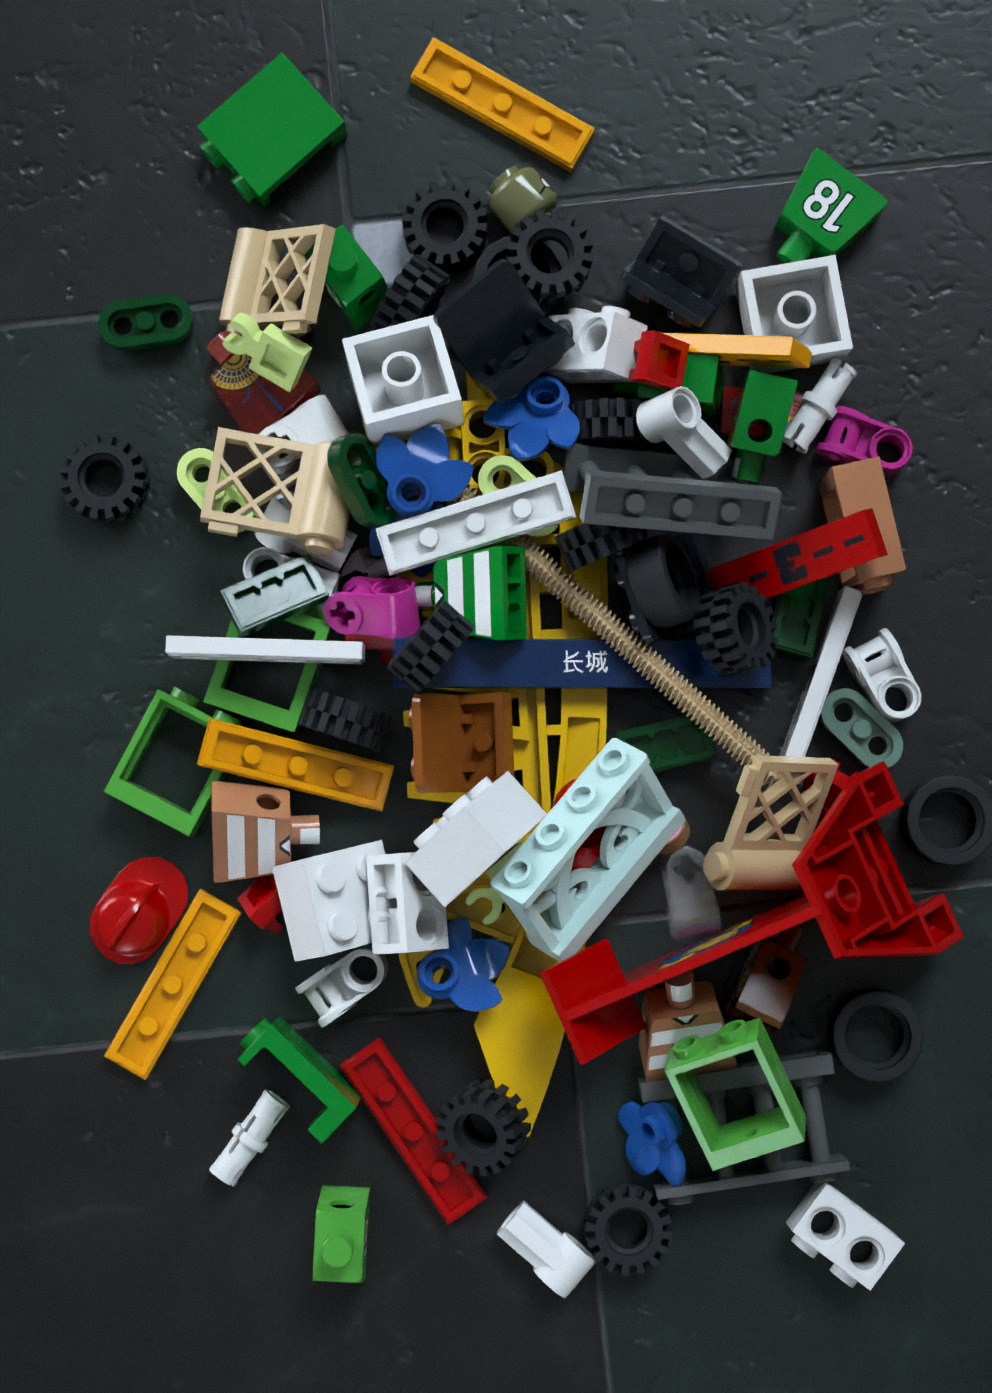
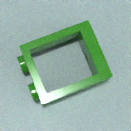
M310 608L282 620L283 622L316 632L313 640L331 641L334 629L325 621L323 611L315 608ZM231 620L226 637L241 638ZM217 660L203 701L204 703L299 734L301 725H298L299 718L310 688H315L323 663H305L290 710H286L226 690L225 687L234 661Z
M177 687L173 688L171 694L158 689L104 792L187 836H196L212 806V781L224 782L228 773L213 769L191 812L131 780L169 709L206 728L209 718L240 725L242 721L217 708L213 716L206 714L196 708L200 699Z
M761 1018L748 1022L744 1020L729 1022L721 1027L718 1032L701 1038L697 1035L685 1037L669 1049L665 1073L712 1171L805 1141L806 1115ZM753 1049L780 1107L720 1126L693 1069Z

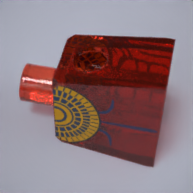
M227 330L214 337L206 347L209 353L221 365L210 376L209 380L242 432L260 434L266 427L289 415L297 407L321 392L317 380L304 369L298 384L290 392L249 369L252 360L251 356L246 353L242 355L231 353L222 345L224 339L230 334Z

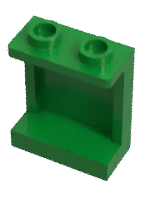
M282 52L197 126L204 141L199 148L216 168L224 164L235 176L230 182L237 192L248 203L255 198L263 208L271 203L269 195L325 145L330 143L335 148L348 136L345 121Z
M281 1016L272 1024L264 1018L239 1043L246 1050L237 1059L243 1066L262 1048H267L325 1105L315 1116L308 1128V1131L321 1144L357 1108L361 1096L356 1089Z

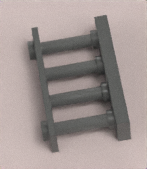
M575 443L571 449L565 450L562 472L568 491L583 492L579 516L583 524L769 540L774 538L782 492L777 487L748 485L747 480L731 477L735 457H729L728 461L714 475L702 479L676 452Z
M822 1049L778 1056L789 1080H794V1086L800 1087L803 1111L806 1115V1131L811 1158L782 1162L781 1150L762 1155V1166L735 1170L733 1164L715 1170L716 1173L687 1177L685 1170L683 1183L678 1187H673L667 1180L653 1182L657 1199H666L668 1205H682L694 1202L696 1200L695 1194L809 1177L810 1183H825L837 1180L838 1172L850 1171L849 1161L841 1153L830 1155L819 1084L823 1083L822 1075L835 1073L832 1054ZM758 1059L737 1062V1068L695 1074L720 1126L728 1124L724 1098L728 1097L727 1090L746 1087L747 1094H752L755 1115L774 1109L772 1089ZM645 1077L637 1078L639 1096L643 1103H659L663 1101L672 1105L677 1111L676 1106L680 1105V1102L668 1078L646 1081ZM680 1135L677 1138L676 1143L678 1144L680 1150L683 1153V1146Z

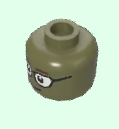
M514 165L508 168L496 178L488 190L492 194L488 207L510 234L515 226L517 228L520 226V222L524 217L528 215L530 219L534 218L535 211L544 210V215H551L552 209H555L558 202L557 194L532 167L519 169Z

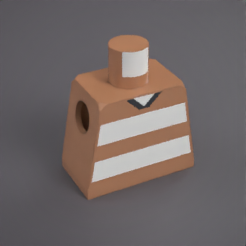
M212 781L214 883L274 874L272 867L291 862V845L320 844L319 815L291 816L290 792L285 788Z
M690 970L665 980V987L648 989L644 993L642 1018L646 1028L640 1031L639 1052L646 1081L668 1078L665 1068L669 1049L679 1040L692 1035H697L701 1038L718 1032L721 1027L726 1025L712 982L707 980L694 982V974ZM735 1055L695 1068L693 1071L695 1074L737 1068Z

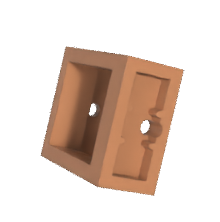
M880 456L831 467L818 481L827 524L864 509L873 508L888 553L887 556L840 572L842 588L845 586L853 589L856 588L858 591H861V595L886 590V587L895 584L894 577L906 571V566Z

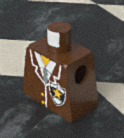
M795 925L772 935L770 940L764 938L752 944L721 1007L724 1017L732 1021L744 1020L745 1022L761 1018L767 1033L780 1030L808 962L805 957L796 953L805 933L802 928ZM768 963L775 969V978L768 973Z

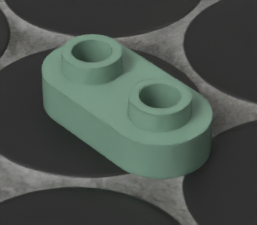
M843 688L835 690L826 696L819 716L822 726L861 765L869 768L885 761L887 768L897 763L903 752V739L899 731L860 693L852 689ZM839 704L847 706L850 710V717L846 722H840L834 715V710ZM873 737L881 739L884 744V750L880 755H874L869 750L868 744Z

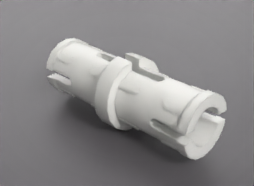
M832 358L813 390L804 393L801 398L803 405L785 431L783 442L791 448L795 444L798 445L796 451L806 454L809 449L808 447L825 421L833 419L837 413L836 404L851 381L857 376L856 370L849 364L845 363L843 368H841L842 360Z
M265 1089L242 1123L237 1122L232 1129L233 1137L221 1155L209 1168L212 1174L224 1183L234 1187L257 1152L262 1153L267 1147L266 1139L285 1112L288 1111L290 1105L274 1092Z

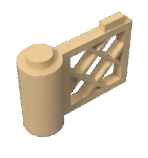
M325 224L274 231L239 228L219 317V323L227 327L226 334L229 335L231 332H234L243 337L238 330L229 326L231 320L239 313L251 316L257 322L261 331H264L265 327L272 323L275 326H283L282 331L289 334L307 333L308 324H316L336 229ZM283 244H286L289 252L280 262ZM314 244L313 254L307 261L305 254ZM296 267L298 274L288 286L286 279ZM305 290L301 310H298L295 301ZM277 293L279 299L270 309L272 298Z
M218 427L200 521L209 523L208 532L237 537L239 529L298 539L305 544L304 549L313 554H333V550L343 548L345 544L350 510L328 467L327 453L332 442H320L313 445ZM226 443L246 446L255 457V460L234 473L224 460ZM259 449L268 450V452L262 455ZM282 453L301 456L299 471L284 481L280 480L268 463ZM262 467L275 486L253 500L240 480ZM222 469L227 478L219 482ZM296 484L293 498V496L288 491V488ZM231 485H234L247 503L234 513L213 510L216 495ZM281 493L291 507L289 524L268 520L259 507ZM250 512H253L257 518L248 517L246 515Z
M754 755L751 765L744 766L736 792L740 794L724 841L713 844L704 858L703 871L710 885L716 890H800L802 886L792 864L814 832L839 765L831 758ZM767 771H778L782 778L762 793L761 787ZM811 773H817L813 785L800 794L796 785ZM789 791L793 800L773 815L769 806ZM762 812L766 821L753 832L745 833L748 823ZM800 813L801 818L795 834H783L781 827Z

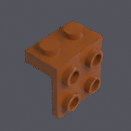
M498 692L468 695L417 693L413 695L412 707L409 712V724L413 731L414 753L411 760V775L417 792H469L486 776L492 783L507 771L514 777L511 693Z

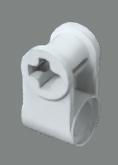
M323 394L306 401L289 415L266 427L259 435L315 445L320 442H333L337 438L350 434L326 395ZM259 449L262 455L268 452V450ZM288 454L282 459L277 456L268 463L277 475H283L287 470L301 462V456Z
M887 628L879 630L878 637L854 649L851 646L843 649L842 654L849 671L861 686L869 703L889 722L902 721L917 711L921 704L919 686L905 663L897 641ZM877 653H881V656L869 662L865 661V659ZM888 688H899L905 693L907 706L904 711H894L886 704L885 693Z
M363 945L354 949L334 964L327 965L295 989L298 994H305L320 1016L318 1023L323 1028L356 1005L358 1000L373 991L385 979L388 972V960L385 954H373L372 945ZM367 956L373 959L377 965L376 978L370 981L359 979L353 971L355 958Z

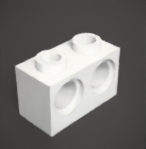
M603 306L599 313L580 308H570L568 314L548 315V318L568 331L575 345L563 354L562 359L556 365L545 369L542 373L570 384L635 382L628 379L630 370L636 367L638 352L633 351L635 341L641 339L642 331H647L648 326L629 318L630 312L628 310L614 306Z
M416 852L366 856L373 954L410 953L449 948L446 907L439 902L405 864Z
M828 1182L814 1183L786 1221L788 1227L795 1233L791 1241L812 1258H815L820 1252L834 1264L829 1270L851 1288L859 1282L871 1291L905 1244L894 1232ZM821 1211L832 1212L834 1222L828 1231L816 1233L811 1230V1221L817 1213ZM864 1240L872 1243V1252L868 1259L862 1262L851 1261L850 1251L854 1244Z

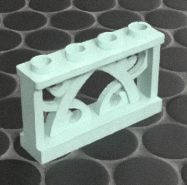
M612 738L490 882L493 889L501 895L526 930L525 936L530 943L559 962L578 952L686 821L680 809L674 807L649 765L650 760L647 754L617 738ZM607 826L600 844V856L590 868H578L571 871L578 848L594 829ZM542 891H547L544 895L537 899V897L542 893Z

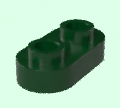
M160 294L115 301L108 304L101 311L98 318L100 335L110 347L119 351L177 344L184 341L191 334L194 327V315L190 306L182 297L175 294ZM169 314L179 316V322L173 328L163 326V320ZM123 321H130L132 323L130 333L119 335L117 333L118 325Z
M354 433L337 438L331 443L327 453L328 467L351 514L360 525L366 528L387 525L398 514L390 505L387 497L389 482L377 468V451L372 442L364 435Z

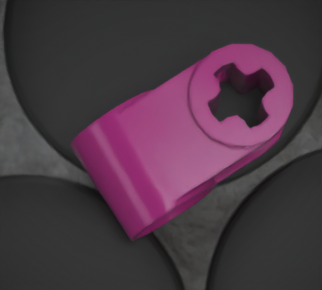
M839 405L835 406L837 413L830 423L824 441L817 444L816 453L833 462L847 464L878 457L877 445L888 442L896 446L900 456L899 460L893 463L881 460L884 477L894 476L902 470L910 459L913 449L911 439L906 432L871 419L857 410ZM844 428H846L847 433L845 435L843 443H840V438L842 436Z
M356 576L345 583L342 592L330 596L323 606L326 622L332 629L342 634L372 635L394 639L412 636L420 628L415 584L409 578L394 577L387 579Z

